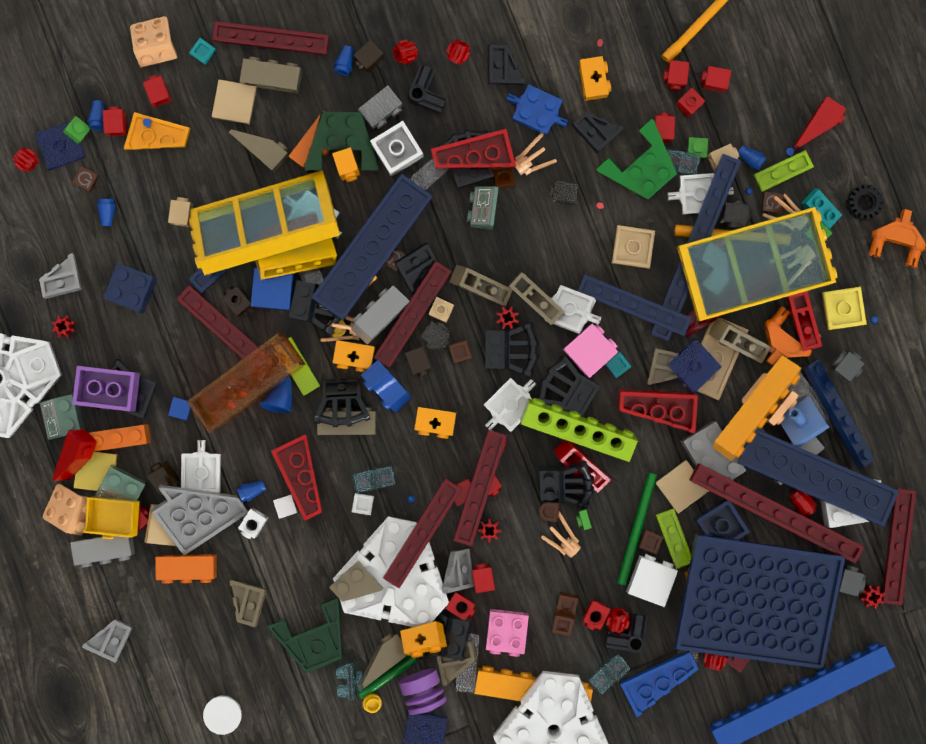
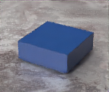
M173 397L168 416L188 420L193 402Z

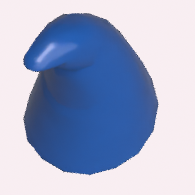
M274 365L278 372V378L272 390L260 403V406L271 412L290 413L292 410V382L289 372L283 366Z

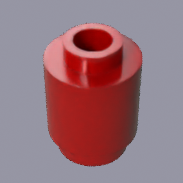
M797 489L789 495L791 498L790 502L801 515L808 517L816 511L815 507L817 504L810 495Z

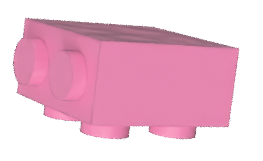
M593 323L563 349L588 378L618 353L616 350L618 346L612 339L607 340L603 336L605 333L598 324L594 326Z
M490 609L486 650H489L491 654L509 652L508 655L515 657L524 654L528 613Z

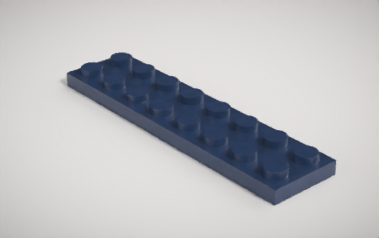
M401 174L311 299L343 321L433 196Z
M758 429L755 431L756 436L752 442H746L745 450L740 456L738 464L881 527L885 526L899 493L898 490Z

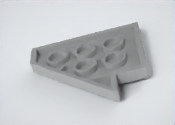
M166 485L158 486L166 500L151 509L152 514L184 556L248 513L247 508L237 495Z

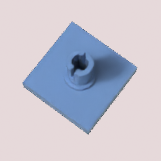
M810 396L797 403L791 410L788 409L784 413V420L780 423L793 445L801 447L829 428V425Z

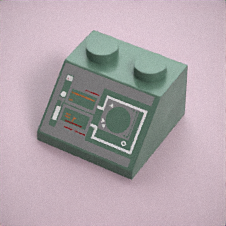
M475 187V192L471 191L469 203H473L472 211L468 210L467 222H471L470 227L493 230L498 187Z
M73 394L40 403L48 440L67 436L68 430H86L81 406L72 405Z
M111 464L94 497L137 501L146 481Z

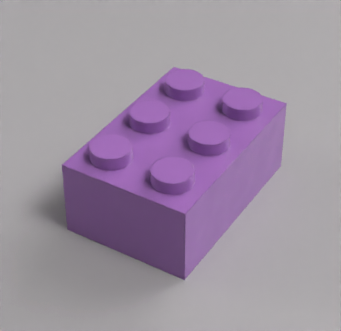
M77 366L72 405L136 411L140 373Z

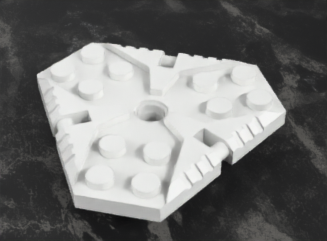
M0 333V374L3 378L0 383V437L10 438L34 410L32 407L36 403L39 404L60 379L62 372L51 342L18 336L7 337L6 334ZM6 344L10 345L9 351H5ZM25 395L30 398L27 402L23 400Z
M388 516L363 544L364 547L361 551L358 550L333 578L334 582L359 560L383 587V590L343 602L340 600L344 613L381 620L382 618L389 620L388 622L416 627L432 622L447 606L449 600L447 594L442 592L443 582L438 567L434 565L433 560L435 558L429 542L400 589L382 578L417 522ZM369 552L374 555L371 561L366 557ZM426 563L428 570L421 571L420 565ZM384 605L392 606L391 611H383Z
M542 671L521 698V705L514 707L493 734L496 744H609L597 716H594L592 713L594 711L579 675ZM527 709L531 711L530 715L525 713ZM586 716L587 719L583 721L580 720L581 717ZM550 725L559 726L555 730H551L548 728Z

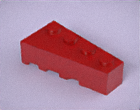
M506 129L431 149L435 169L516 167Z
M618 389L617 408L619 411L683 429L694 434L696 433L698 395L695 392Z
M305 434L271 451L304 521L322 513L307 436Z

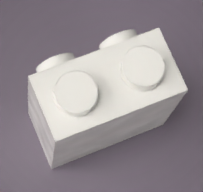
M645 554L643 557L639 555L626 592L665 607L678 570L673 568L674 564L667 561L659 563L655 561L656 558Z

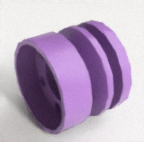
M436 668L413 673L398 682L402 695H412L405 701L406 705L410 706L408 708L409 715L432 711L447 701L446 696L442 694L444 692L442 687L433 688L440 682Z

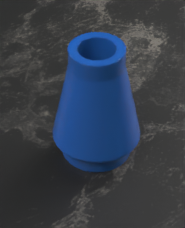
M344 45L334 63V71L337 74L348 76L349 72H352L354 48Z
M92 101L87 122L92 130H104L103 101Z
M744 145L738 151L739 156L753 170L759 171L767 159L763 156L764 153Z
M98 199L96 204L101 226H112L116 206L114 199Z
M262 480L240 485L241 487L237 488L242 503L245 501L248 503L266 491Z

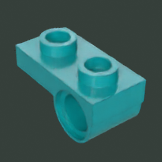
M813 189L801 202L805 210L813 207L816 208V211L819 210L822 222L829 229L842 216L819 189Z

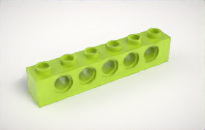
M528 398L520 418L521 425L630 462L638 442L634 435L635 433L626 429L621 431L612 424L606 423L604 425L598 423L599 421L595 418H584L578 412H566L558 405L552 404V406L544 404L545 402L541 399L534 398L532 400ZM545 412L549 415L546 419H540L538 417L539 414ZM559 419L566 420L564 425L556 424ZM583 425L584 429L582 431H575L576 426ZM595 432H602V435L599 438L593 437V434ZM613 438H620L617 444L611 443Z

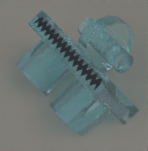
M347 662V665L336 668L337 679L347 678V685H337V696L348 697V701L354 700V684H357V691L363 690L358 685L362 678V671H356V678H354L353 662Z

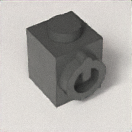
M842 350L832 361L831 365L833 367L831 371L845 382H850L861 374L864 363L857 353Z
M847 565V569L843 568L839 592L858 596L865 588L866 576L858 572L859 568Z

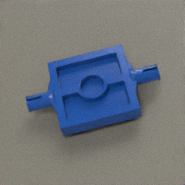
M529 84L520 98L509 93L506 101L516 104V112L512 118L513 121L546 136L554 123L566 127L568 120L558 116L559 108L563 102L562 99Z

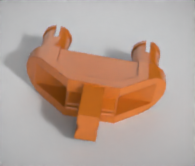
M904 209L901 211L900 217H896L894 222L872 231L871 238H873L868 255L880 258L884 242L889 241L908 247L910 250L905 266L917 268L921 252L926 248V243L916 227L913 226V222L910 221L912 211Z
M782 306L779 307L772 319L767 320L764 324L767 342L771 346L769 350L771 353L765 361L771 366L782 355L786 358L807 357L812 353V350L803 352L800 342L781 329L782 323L790 315V312L786 311V308Z

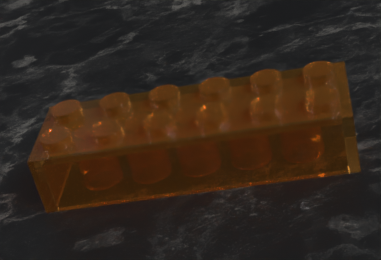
M277 333L187 402L206 430L211 433L220 429L306 364L284 333Z

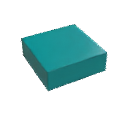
M199 38L189 54L206 65L216 49Z
M621 352L617 353L605 364L616 379L631 368V365Z

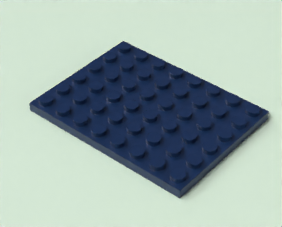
M695 534L674 644L675 649L823 669L845 557L843 555Z

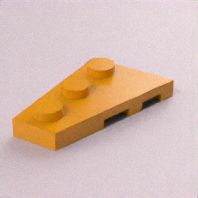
M134 112L124 150L186 147L191 129ZM144 119L152 120L150 128L144 126Z

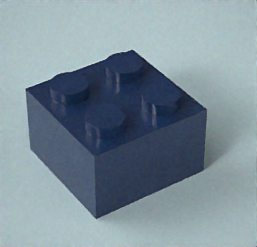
M117 263L103 299L144 313L157 277Z
M725 498L693 518L703 535L739 540L750 533L731 501Z

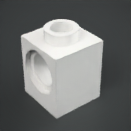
M251 508L238 529L241 530V534L246 538L251 539L252 537L255 539L269 517L255 508ZM251 519L257 522L255 530L250 529L248 526V521Z

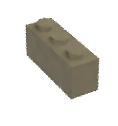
M256 57L243 58L240 83L258 88L299 94L302 70L294 63L282 65L275 60L263 62Z
M326 408L323 415L332 417V408ZM341 408V411H338V418L346 417V408ZM351 408V417L361 413V411H353V408ZM366 408L370 415V420L366 422L365 420L352 424L351 427H347V425L333 427L324 423L317 424V435H376V411H372V408Z

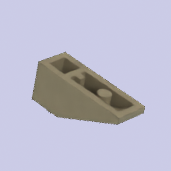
M232 129L229 131L238 142L274 173L289 157L286 152L288 148L280 141L275 143L273 140Z
M456 265L449 281L453 285L506 307L512 292L511 288L459 265Z
M522 271L508 285L550 325L564 312Z
M719 317L708 333L719 342L761 364L771 349V346Z
M389 633L381 639L382 643L378 645L358 684L360 688L368 686L407 656V654H404L402 640L398 634L391 635Z

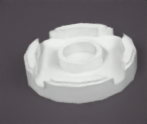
M220 695L207 703L203 712V719L210 731L225 735L233 732L238 727L242 719V710L240 704L232 699V697Z

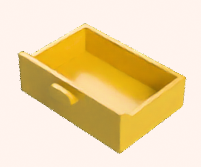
M94 496L87 497L86 522L83 533L103 535V539H114V536L128 538L137 536L140 501Z

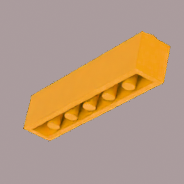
M782 355L715 440L713 449L730 461L735 457L739 458L745 450L743 446L746 442L751 443L755 438L756 429L758 427L761 429L767 422L766 416L776 411L779 406L777 402L780 398L784 400L789 394L790 390L788 388L790 385L793 384L795 386L801 378L799 375L801 367Z
M491 666L478 667L474 693L520 701L538 677H533L528 672L515 674L510 669L497 671ZM581 681L591 702L593 689L589 686V683Z

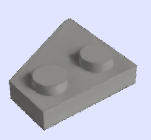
M469 549L450 552L442 588L443 593H451L474 587Z
M115 619L83 644L82 648L116 663L133 626Z

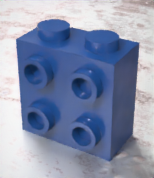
M254 268L251 307L290 311L295 273L261 280L258 269Z

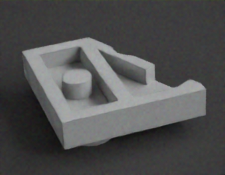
M73 253L69 254L68 258L60 265L57 264L53 267L51 272L46 273L39 279L44 299L82 290L76 257Z

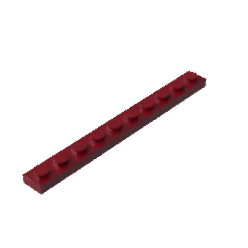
M700 463L697 464L689 479L691 482L837 555H843L845 559L855 564L865 548L863 545Z

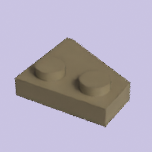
M655 348L647 384L652 385L688 376L693 357Z
M359 560L329 587L342 602L383 590L380 583Z
M233 579L230 580L237 622L257 627L267 589Z
M473 641L467 642L463 661L442 656L437 657L443 686L449 684L477 661Z

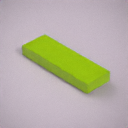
M804 150L754 174L753 177L760 191L763 192L812 169L814 166L807 151Z
M292 337L274 346L303 396L320 387L319 382Z
M674 508L656 514L675 569L689 565L691 553Z

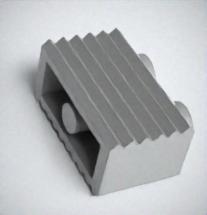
M387 85L362 105L358 111L362 113L363 118L374 130L376 127L378 129L382 128L387 123L386 119L391 115L393 117L397 116L402 111L401 107L403 104Z

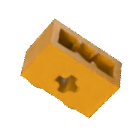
M603 56L581 59L579 61V71L584 101L607 98L609 92H611L610 80H606L605 74L608 73L607 61H603ZM593 75H596V78H599L598 82H595V80L592 79Z
M351 147L332 153L342 181L351 182L358 179L357 176L360 175Z
M336 340L333 363L337 364V368L348 369V366L356 367L355 371L365 372L373 365L376 347ZM353 352H356V355L359 356V360L355 359V361L352 362V359L349 358V354L352 355Z
M418 407L415 430H418L420 435L429 436L431 432L437 433L439 438L448 439L449 435L453 436L456 413ZM434 418H438V422H441V426H437L436 429L433 428L432 424H429Z
M434 621L400 631L404 654L412 656V658L421 657L425 652H440L441 648L447 647L443 624Z

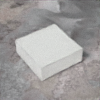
M355 493L352 512L371 515L374 496Z
M292 494L273 500L279 519L298 513Z

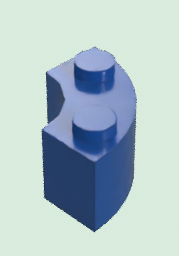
M379 360L361 374L365 380L363 384L369 391L374 390L382 398L380 403L387 410L391 408L396 413L412 399L410 394Z

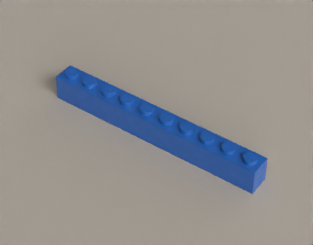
M877 642L867 646L866 650L862 652L856 651L850 655V658L838 660L828 669H819L815 672L816 675L810 678L808 676L798 680L799 683L793 686L787 685L781 689V692L769 694L759 703H750L746 706L747 709L741 712L737 710L724 720L718 719L714 721L709 729L717 744H740L894 668L895 665L885 645Z

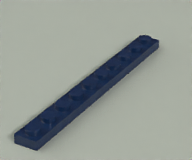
M722 154L686 244L711 237L741 160ZM708 243L689 248L695 272L698 270ZM679 260L661 305L678 313L681 312L689 292L681 260ZM654 324L650 334L669 341L673 331Z

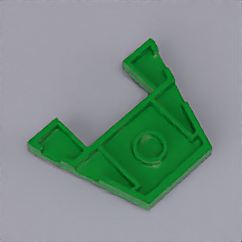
M653 118L639 129L640 133L652 146L630 166L622 171L609 157L596 169L601 174L646 199L652 197L677 174Z

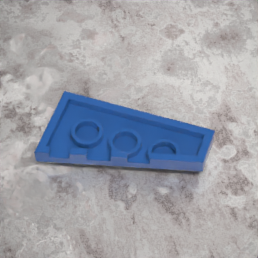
M686 651L621 681L620 685L636 717H639L644 710L653 706L659 698L667 695L673 687L682 683L696 672L698 666L691 652Z

